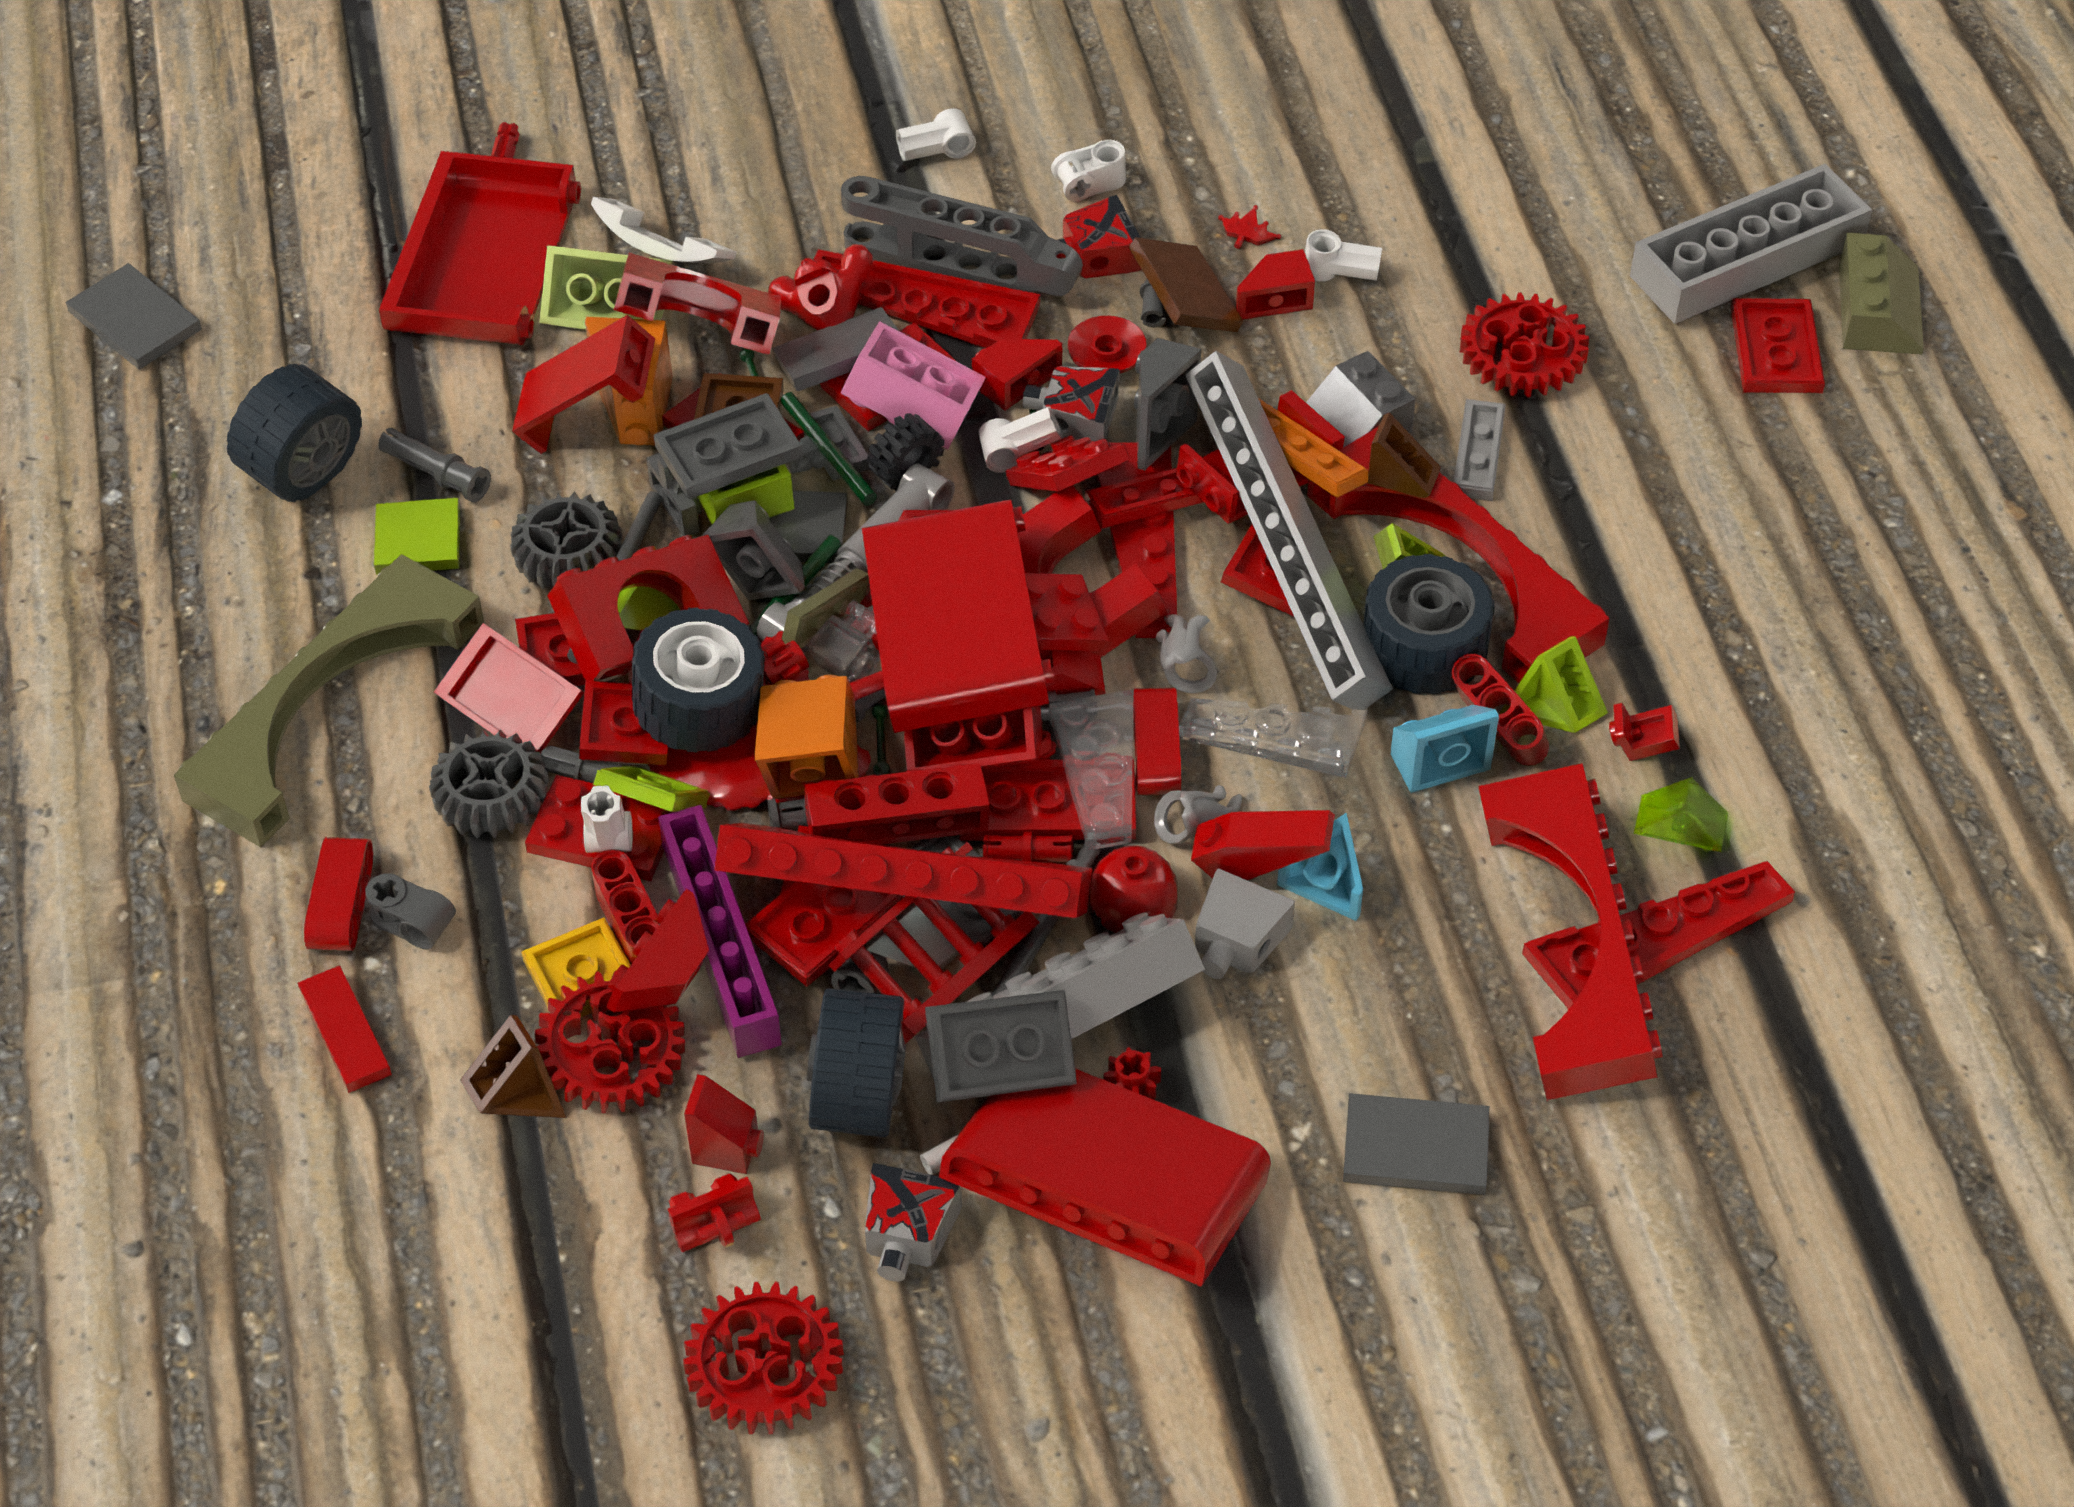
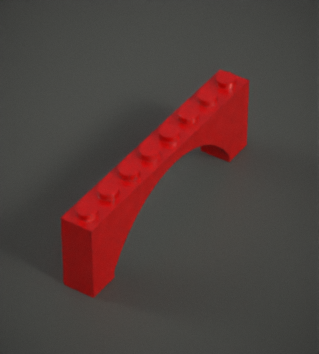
M1378 427L1339 450L1366 468L1368 474L1371 444ZM1440 472L1430 496L1425 498L1371 485L1368 482L1336 498L1310 479L1308 480L1307 496L1333 519L1341 515L1357 514L1407 519L1445 532L1478 553L1501 580L1510 600L1515 631L1514 636L1505 643L1502 669L1518 683L1521 682L1538 655L1571 636H1576L1585 658L1605 645L1610 618L1605 614L1604 610L1599 605L1593 604L1576 589L1571 581L1560 576L1547 564L1542 556L1532 552L1518 539L1514 532L1504 528L1490 515L1486 508L1476 504L1462 491L1458 484L1448 480Z
M1583 763L1478 786L1491 845L1504 844L1525 851L1562 871L1586 895L1601 923L1600 945L1596 962L1583 990L1562 1018L1544 1035L1532 1037L1546 1099L1552 1100L1658 1078L1654 1059L1663 1057L1657 1030L1648 1031L1645 1022L1654 1019L1648 992L1639 994L1636 985L1645 981L1639 955L1630 957L1627 948L1636 945L1630 918L1621 920L1619 911L1627 909L1621 883L1612 884L1610 875L1618 874L1613 848L1603 849L1601 841L1610 838L1604 813L1595 814L1593 806L1601 805L1596 779L1587 780Z
M742 822L720 825L714 871L1078 918L1087 913L1092 868L899 848Z

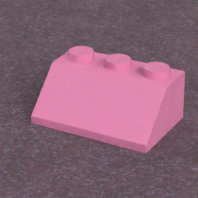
M879 321L859 354L841 394L849 397L854 404L863 408H870L885 416L892 424H895L894 418L898 416L904 419L905 414L911 413L913 416L915 414L919 415L942 436L941 438L945 444L942 447L949 449L986 377Z

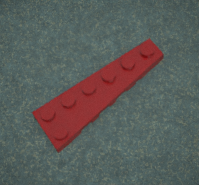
M818 249L813 260H826L833 268L839 270L841 269L843 254ZM873 260V268L861 287L858 304L874 310L882 307L888 315L988 348L1000 339H1027L1040 307V294Z
M1112 442L1124 444L1129 460L1096 474L1098 487L1170 470L1172 469L1171 446L1146 470H1141L1137 468V442ZM1174 510L1164 511L1146 518L1110 527L1111 540L1118 559L1119 573H1122L1136 563L1158 590L1167 610L1166 614L1135 634V638H1156L1160 630H1166L1170 633L1172 627L1167 625L1163 618L1166 615L1177 614Z
M1764 861L1714 878L1708 883L1696 884L1678 891V896L1657 903L1654 899L1640 903L1638 909L1620 915L1621 920L1630 918L1636 945L1627 947L1629 956L1639 955L1645 981L1793 902L1795 891L1768 861ZM1599 918L1598 923L1580 929L1572 926L1530 940L1523 945L1522 955L1567 1009L1578 998L1595 965L1600 945L1601 923Z

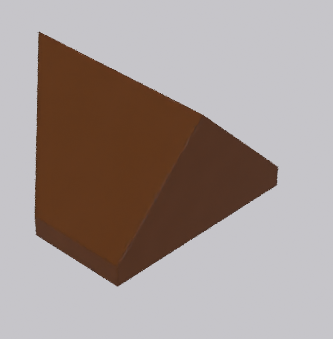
M1391 413L1383 415L1371 444L1368 484L1421 498L1430 496L1441 466Z
M510 1015L460 1079L461 1083L481 1114L567 1118L537 1046L518 1016Z

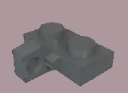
M837 405L810 413L858 473L869 470L868 454ZM804 432L805 437L800 439L799 442L802 446L803 457L786 463L791 473L808 471L812 467L819 469L824 466L833 481L841 479V476Z
M660 453L647 457L650 486L653 491L662 496L661 503L683 536H692L699 533L697 515L702 513L698 498L687 499Z

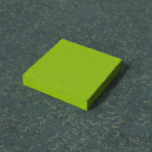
M458 498L376 504L374 568L376 575H379L383 568L391 565L401 554L432 571L459 569L460 506Z
M638 766L601 768V770H597L593 784L595 786H609L613 792L670 812L698 805L706 808L710 795L708 790Z

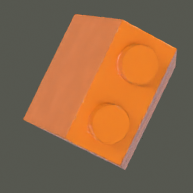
M586 317L587 338L621 318ZM633 319L656 338L644 397L631 403L610 385L600 389L599 393L620 444L655 446L654 434L663 431L662 415L667 410L673 378L666 320L649 321L646 319Z
M823 675L816 680L800 682L781 680L774 685L762 686L760 688L755 761L773 799L805 795V784L818 783L823 780L835 781L859 778L855 696L847 676Z

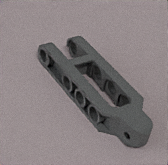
M868 176L851 177L841 186V203L843 209L848 214L883 223V225L860 221L853 224L848 223L844 229L845 249L853 244L864 245L871 252L875 261L1032 293L1038 291L1054 296L1068 294L1082 271L1083 263L1079 254L1067 244L1049 237L1029 217ZM860 192L868 194L863 197L853 196L854 194ZM928 211L940 212L938 215H927L925 213ZM966 220H973L977 223L966 225L961 222ZM1004 229L1014 231L1010 234L998 233V231ZM927 235L953 241L955 243H950L935 238L927 237ZM859 238H869V239H871V240L868 241V242H857V241H855V240H857V239H859ZM963 244L969 245V246H973V247H977V248L984 249V250H988V251H991V252L989 253V252L977 250V249H974V248L966 247V246H963ZM999 253H1000V254H1004V255H1008V256H1010L1011 258L1005 257V256H1001V255H999ZM1063 253L1066 257L1059 259L1056 255ZM931 256H939L942 259L931 261L926 258ZM968 265L979 267L974 270L963 269V267ZM1006 274L1014 276V278L1007 280L998 277Z

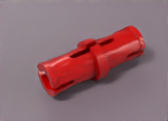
M1024 831L1023 836L984 834L983 838L985 843L983 845V857L1058 863H1067L1073 859V835L1034 836L1033 831Z

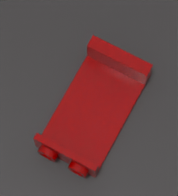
M626 315L525 373L512 432L542 454L547 451L554 415L600 389L610 385L631 403L643 398L656 338Z
M1291 390L1279 396L1277 408L1279 412L1338 451L1343 448L1345 436L1295 392ZM1187 443L1180 446L1176 477L1185 487L1195 490L1197 496L1205 502L1206 506L1211 511L1217 513L1227 524L1247 515L1248 513L1239 495V491L1233 482L1219 449L1201 457ZM1290 467L1299 487L1308 483L1309 479Z

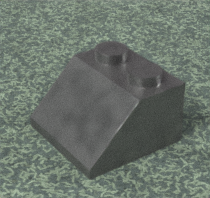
M1368 350L1336 365L1306 402L1345 436L1343 448L1378 427L1383 415L1391 413L1409 433H1412L1416 399Z
M755 500L729 505L702 535H709L723 567L748 600L796 594L805 588L802 563L793 553L790 543L779 534L771 523L768 513Z

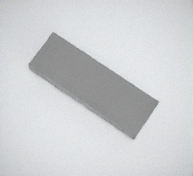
M1466 399L1454 482L1471 499L1493 500L1506 404Z

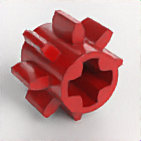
M775 638L761 646L765 657L763 681L767 686L774 685L781 680L805 681L801 672L808 669L809 664L802 649L794 640L785 644L782 638Z
M1127 1047L1126 1051L1117 1058L1114 1056L1108 1057L1109 1071L1103 1073V1080L1154 1100L1156 1098V1084L1161 1082V1067H1150V1052L1143 1054Z

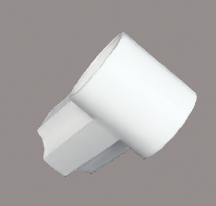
M955 108L942 111L936 116L934 122L896 130L899 153L903 162L944 152L953 159L963 158L970 154L976 145L975 137L964 113Z
M1326 229L1315 230L1308 235L1305 254L1315 281H1328L1335 277V275L1377 281L1382 248L1341 242L1340 237L1336 233Z
M1050 406L1012 422L1002 418L992 419L984 423L979 429V438L986 466L991 471L1003 473L1005 470L1016 466V459L1021 455L1063 438L1060 426Z
M593 786L591 792L581 798L586 853L603 852L611 849L622 852L631 851L633 842L631 812H624L620 796L614 794L609 786Z

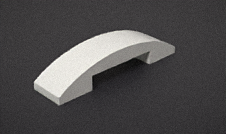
M593 197L591 205L603 222L621 239L645 253L667 260L693 263H719L735 259L736 251L708 239L685 237L684 244L681 245L640 227L644 212L620 201L601 197Z

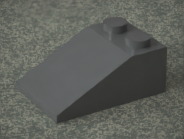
M1157 338L1145 350L1139 353L1136 361V373L1139 374V388L1134 398V408L1137 410L1138 469L1146 470L1197 422L1198 402L1185 374L1201 363L1202 349Z

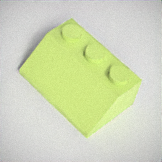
M547 245L539 323L586 329V317L622 318L628 315L614 311L628 255ZM650 258L672 265V260ZM657 310L653 320H661L664 310ZM628 315L632 319H642L639 317Z

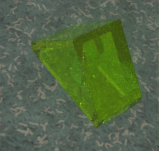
M1690 777L1642 794L1633 834L1721 852L1729 813Z

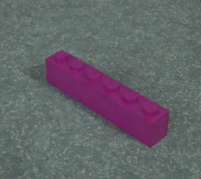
M698 805L658 816L663 850L679 895L681 896L686 888L695 895L709 947L704 965L737 1058L781 1046L778 1012L726 872L714 871L717 847L702 806Z

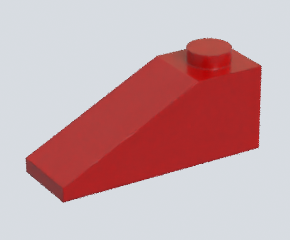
M1330 810L1230 812L1198 824L1191 861L1212 879L1219 868L1242 879L1250 880L1330 851L1335 814Z

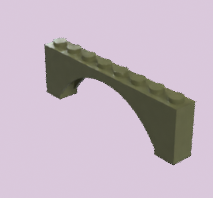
M401 554L391 565L383 568L378 577L363 592L355 595L351 603L335 619L330 620L307 646L302 647L296 653L294 659L278 674L273 675L261 691L249 702L244 703L229 722L220 730L215 731L210 736L208 742L197 753L181 764L178 771L174 774V778L182 801L255 845L262 847L290 819L283 792L276 789L275 770L281 740L299 708L326 682L364 661L381 655L420 647L451 646L458 650L484 623L479 596Z

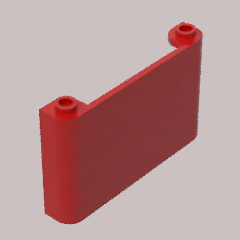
M441 151L379 308L383 329L523 345L526 338H531L534 332V316L543 292L547 245H560L573 205L580 202L581 182L576 181L574 165Z
M1011 499L862 528L884 688L894 733L1049 704L1046 686L1055 684L1050 658L1041 660L1018 537V532L1026 531L1021 506L1013 508Z
M1076 1068L1077 1084L987 1096L943 1154L939 1178L1201 1287L1267 1184L1271 1167L1269 1153L1257 1141Z

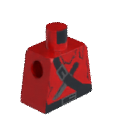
M1117 195L1066 214L1063 218V238L1057 240L1072 247L1081 257L1083 267L1080 277L1088 279L1142 271L1129 248L1135 237H1141ZM1063 253L1056 255L1059 259L1066 257Z

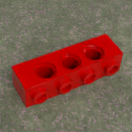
M980 763L954 764L949 767L925 770L911 769L900 773L870 774L860 778L835 781L823 780L818 783L805 784V813L809 834L883 845L986 832L989 827L990 804Z

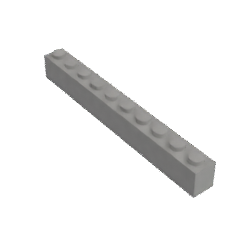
M1215 351L1185 374L1233 482L1239 491L1242 502L1331 699L1360 713L1393 690L1244 366Z

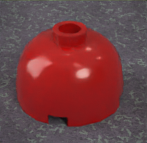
M1125 846L1115 849L1099 861L1092 874L1090 908L1093 913L1095 911L1096 915L1101 918V924L1109 931L1117 933L1124 929L1122 923L1137 914L1147 913L1148 916L1164 914L1166 918H1172L1177 909L1178 883L1176 875L1170 863L1155 850L1144 846Z

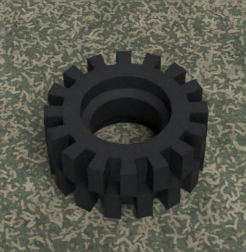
M911 413L905 414L904 419L898 416L894 418L895 424L893 426L888 422L884 426L886 430L882 435L878 432L875 436V439L878 441L877 444H871L869 447V451L872 453L867 456L869 469L890 489L895 491L898 490L903 475L913 464L919 463L928 469H931L932 466L938 467L940 461L937 457L943 456L944 449L941 448L945 445L944 440L941 438L942 436L917 414L914 416Z

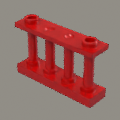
M966 842L956 852L947 847L942 853L967 855L973 848ZM905 896L864 933L860 935L854 929L834 947L840 954L829 966L835 972L851 959L882 994L902 996L904 999L902 1032L906 1044L926 1026L925 1007L952 1003L1040 922L1031 912H1024L1015 920L1010 913L1005 916L999 908L972 905L993 928L990 933L995 939L984 947L979 941L975 944L936 900ZM914 903L962 956L959 960L964 967L955 975L948 969L944 972L896 919L911 904ZM881 931L889 937L930 983L927 988L933 995L923 1004L917 998L912 1000L864 947Z

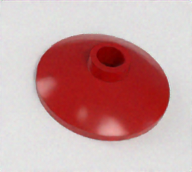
M1103 315L1086 319L1071 331L1068 337V353L1073 362L1079 367L1120 369L1119 374L1136 367L1138 355L1142 350L1146 349L1147 342L1143 331L1135 323L1122 317Z

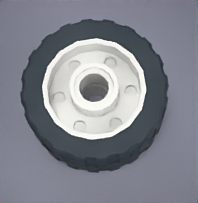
M688 608L687 610H676L652 621V624L641 632L640 638L636 641L633 649L632 701L634 715L638 718L639 725L656 741L662 742L676 750L682 749L695 753L697 751H717L719 748L729 747L740 738H744L758 721L760 688L763 686L765 664L764 651L761 649L760 640L752 633V629L748 625L740 622L730 614H724L714 609Z

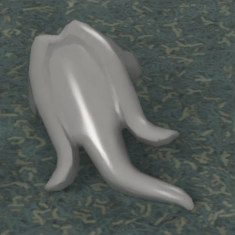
M1177 614L1164 616L1165 623L1171 626L1172 629L1170 633L1166 630H1160L1156 635V639L1158 642H1162L1160 662L1168 682L1174 688L1186 693H1199L1209 689L1216 681L1217 667L1214 660L1199 646L1200 630L1210 621L1209 618L1204 615H1198L1190 619L1188 623ZM1196 658L1202 661L1208 669L1205 677L1200 680L1190 681L1181 678L1176 673L1175 663L1184 664Z
M1221 785L1216 786L1213 793L1170 791L1157 804L1154 815L1156 832L1163 841L1169 844H1181L1195 836L1198 824L1230 812H1239L1242 795L1237 794L1233 796L1227 806L1218 803L1227 794ZM1177 801H1181L1185 808L1182 814L1185 830L1175 835L1168 827L1167 815L1171 806Z

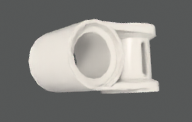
M1102 140L1094 145L1060 154L1053 161L1051 171L1053 176L1063 183V192L1067 199L1074 202L1082 201L1106 191L1117 190L1125 184V149L1120 142L1115 140Z

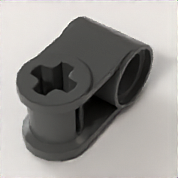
M380 874L370 880L366 887V898L372 906L370 917L374 926L407 940L410 944L424 950H429L434 946L456 914L454 905L444 895L422 888L394 874Z

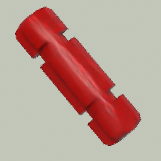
M503 122L499 125L498 136L495 138L491 156L514 157L517 147L515 145L518 143L520 136L517 124L514 122L511 124Z

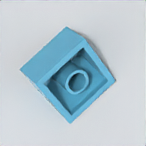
M1470 705L1460 709H1449L1439 715L1418 721L1410 720L1394 727L1390 754L1411 793L1491 770L1499 720L1496 709Z

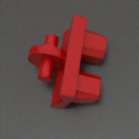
M729 1173L716 1178L710 1186L712 1190L710 1192L695 1197L693 1193L685 1191L670 1198V1208L667 1211L677 1245L682 1253L719 1238L724 1248L734 1245L733 1231L761 1220L754 1199V1190L747 1176L738 1180Z

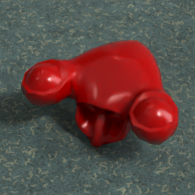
M853 244L845 249L841 258V269L839 270L833 268L826 260L805 258L795 271L794 279L788 275L775 278L768 286V293L781 296L780 310L796 315L817 331L841 324L854 317L861 287L873 268V255L866 246Z

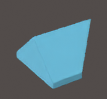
M1347 813L1334 820L1330 851L1278 869L1277 885L1357 921L1361 914L1363 885Z

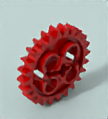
M1518 292L1516 300H1511L1506 294H1502L1501 303H1497L1489 298L1487 299L1486 308L1477 305L1475 306L1474 315L1468 314L1466 316V324L1462 325L1459 352L1463 353V364H1471V375L1482 373L1481 384H1486L1490 381L1495 382L1494 391L1498 392L1504 386L1510 387L1509 392L1511 396H1514L1518 389H1524L1527 397H1531L1533 389H1538L1542 395L1546 396L1548 386L1561 391L1563 381L1573 384L1575 374H1582L1589 352L1590 338L1585 335L1586 325L1577 324L1578 314L1566 316L1567 305L1554 308L1553 298H1549L1544 303L1539 302L1538 294H1534L1530 300H1525L1521 292ZM1550 324L1554 325L1552 346L1546 345L1547 329L1550 327ZM1497 342L1503 344L1501 361L1498 362V365L1494 364Z
M596 971L594 983L588 984L585 979L579 976L577 977L576 991L563 985L561 986L562 1001L554 998L548 999V1011L550 1013L539 1014V1026L541 1028L535 1029V1043L538 1044L537 1048L549 1076H552L551 1081L555 1091L565 1087L564 1093L567 1103L579 1095L582 1097L583 1110H587L593 1101H598L601 1113L605 1114L609 1103L616 1102L619 1110L623 1113L626 1110V1100L633 1099L639 1107H643V1093L647 1091L652 1096L658 1098L660 1096L659 1082L672 1085V1070H680L682 1067V1056L679 1054L685 1053V1039L681 1038L684 1036L685 1025L684 1022L677 1021L679 1019L678 1006L667 1007L668 1005L628 1010L622 1011L623 1013L617 1016L604 1014L605 1011L609 1010L606 1006L613 991L607 988L610 981H604L602 974ZM590 999L592 1018L594 1021H598V1024L594 1023L591 1019L588 1020L587 1040L581 1043L568 1041L570 1037L581 1035L580 1013L583 1007L586 1006V1000ZM643 1039L649 1040L653 1043L652 1045L639 1049L640 1070L638 1076L635 1077V1083L630 1084L631 1076H629L628 1063L623 1062L622 1058L631 1063L633 1061V1043ZM607 1066L617 1069L616 1072L607 1075L601 1074L597 1070Z
M776 1281L773 1283L769 1293L762 1292L759 1282H754L752 1294L745 1295L742 1289L736 1286L734 1287L735 1300L729 1302L721 1295L716 1296L718 1311L715 1312L703 1307L701 1313L704 1324L692 1323L690 1325L693 1339L684 1342L685 1353L688 1357L683 1359L685 1374L690 1375L687 1377L689 1391L697 1392L696 1399L699 1408L710 1405V1415L713 1421L727 1414L728 1429L733 1430L741 1420L746 1421L748 1434L751 1435L756 1430L758 1423H765L769 1435L774 1434L776 1421L780 1420L790 1430L794 1429L793 1415L799 1413L808 1421L811 1420L810 1404L813 1403L825 1408L827 1406V1399L824 1390L837 1391L838 1389L837 1377L835 1375L843 1373V1362L840 1356L844 1355L843 1341L838 1339L840 1337L838 1323H829L830 1312L828 1307L816 1310V1297L813 1294L806 1297L803 1301H799V1289L797 1286L791 1288L786 1295L781 1294L779 1282ZM742 1329L753 1330L747 1336H738L739 1350H735L737 1371L745 1375L738 1380L725 1379L730 1374L725 1353L730 1354L734 1352L733 1335ZM788 1335H800L802 1337L798 1340L801 1360L794 1362L796 1379L786 1386L773 1384L776 1380L789 1378L790 1376L789 1365H792L790 1342L782 1339ZM713 1337L719 1343L722 1342V1348L724 1352H716L715 1342L712 1339ZM811 1361L813 1373L816 1377H813L809 1371L806 1372V1365L804 1363Z

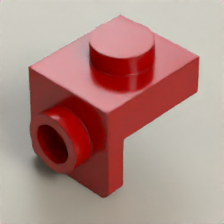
M1623 703L1613 705L1614 721L1609 722L1610 736L1616 747H1622L1629 761L1680 749L1678 719L1672 705L1631 716Z

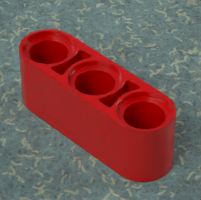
M1466 654L1460 657L1454 663L1452 678L1464 703L1467 706L1478 705L1491 709L1499 705H1509L1510 708L1505 713L1499 715L1496 739L1518 763L1531 766L1542 762L1548 754L1549 742L1540 719L1484 657L1477 654ZM1474 675L1484 676L1477 684H1465L1468 678ZM1532 734L1537 736L1528 745L1518 744L1519 739L1525 735Z
M1135 688L1133 689V722L1137 795H1165L1170 791H1181L1177 689Z
M325 837L323 839L304 923L306 949L354 951L366 901V887L370 881L374 855L371 839Z
M611 849L601 852L593 859L591 870L597 900L631 965L636 959L631 952L645 931L653 935L659 927V924L655 922L658 914L630 858L620 850Z

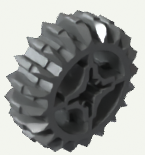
M575 491L570 497H562L558 492L555 499L548 500L542 496L539 506L528 504L526 514H517L516 525L512 526V544H510V549L519 573H524L529 583L537 581L543 590L550 585L554 587L557 577L570 569L580 568L582 572L593 569L599 562L605 559L616 557L622 546L621 540L623 537L614 511L608 510L604 501L595 503L591 494L579 499Z
M483 729L480 737L472 739L466 734L463 744L450 742L449 753H439L438 764L432 766V780H430L429 785L434 809L438 812V815H442L447 827L455 825L461 835L471 829L472 834L477 839L483 832H490L496 838L499 830L506 829L513 834L515 824L520 823L528 826L529 814L538 815L541 803L544 802L548 793L547 783L549 782V777L545 769L544 759L540 752L535 751L531 741L523 743L517 733L506 738L501 729L495 736H489ZM521 778L520 782L515 787V782Z

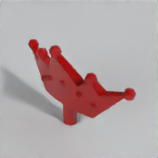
M1254 205L1253 209L1241 219L1239 218L1240 213L1238 211L1234 213L1231 219L1225 218L1223 215L1218 216V219L1222 221L1226 235L1237 238L1234 244L1236 249H1240L1244 241L1259 246L1282 238L1281 234L1267 231L1268 221L1258 225L1257 205Z

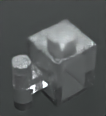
M852 601L846 608V615L855 620L851 625L832 614L806 646L820 668L832 675L839 677L847 676L849 682L871 675L880 660V654L871 640L874 633L877 634L874 612L857 601Z

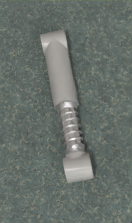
M919 463L913 464L903 475L898 490L838 549V556L835 558V561L828 565L827 570L821 572L820 577L814 579L813 584L807 586L806 591H802L799 597H796L791 603H787L784 606L777 602L764 612L757 627L758 639L763 641L766 636L773 637L777 632L784 631L787 612L849 572L858 568L868 573L862 528L896 522L904 510H946L954 495V482ZM812 642L801 648L803 653L808 650Z

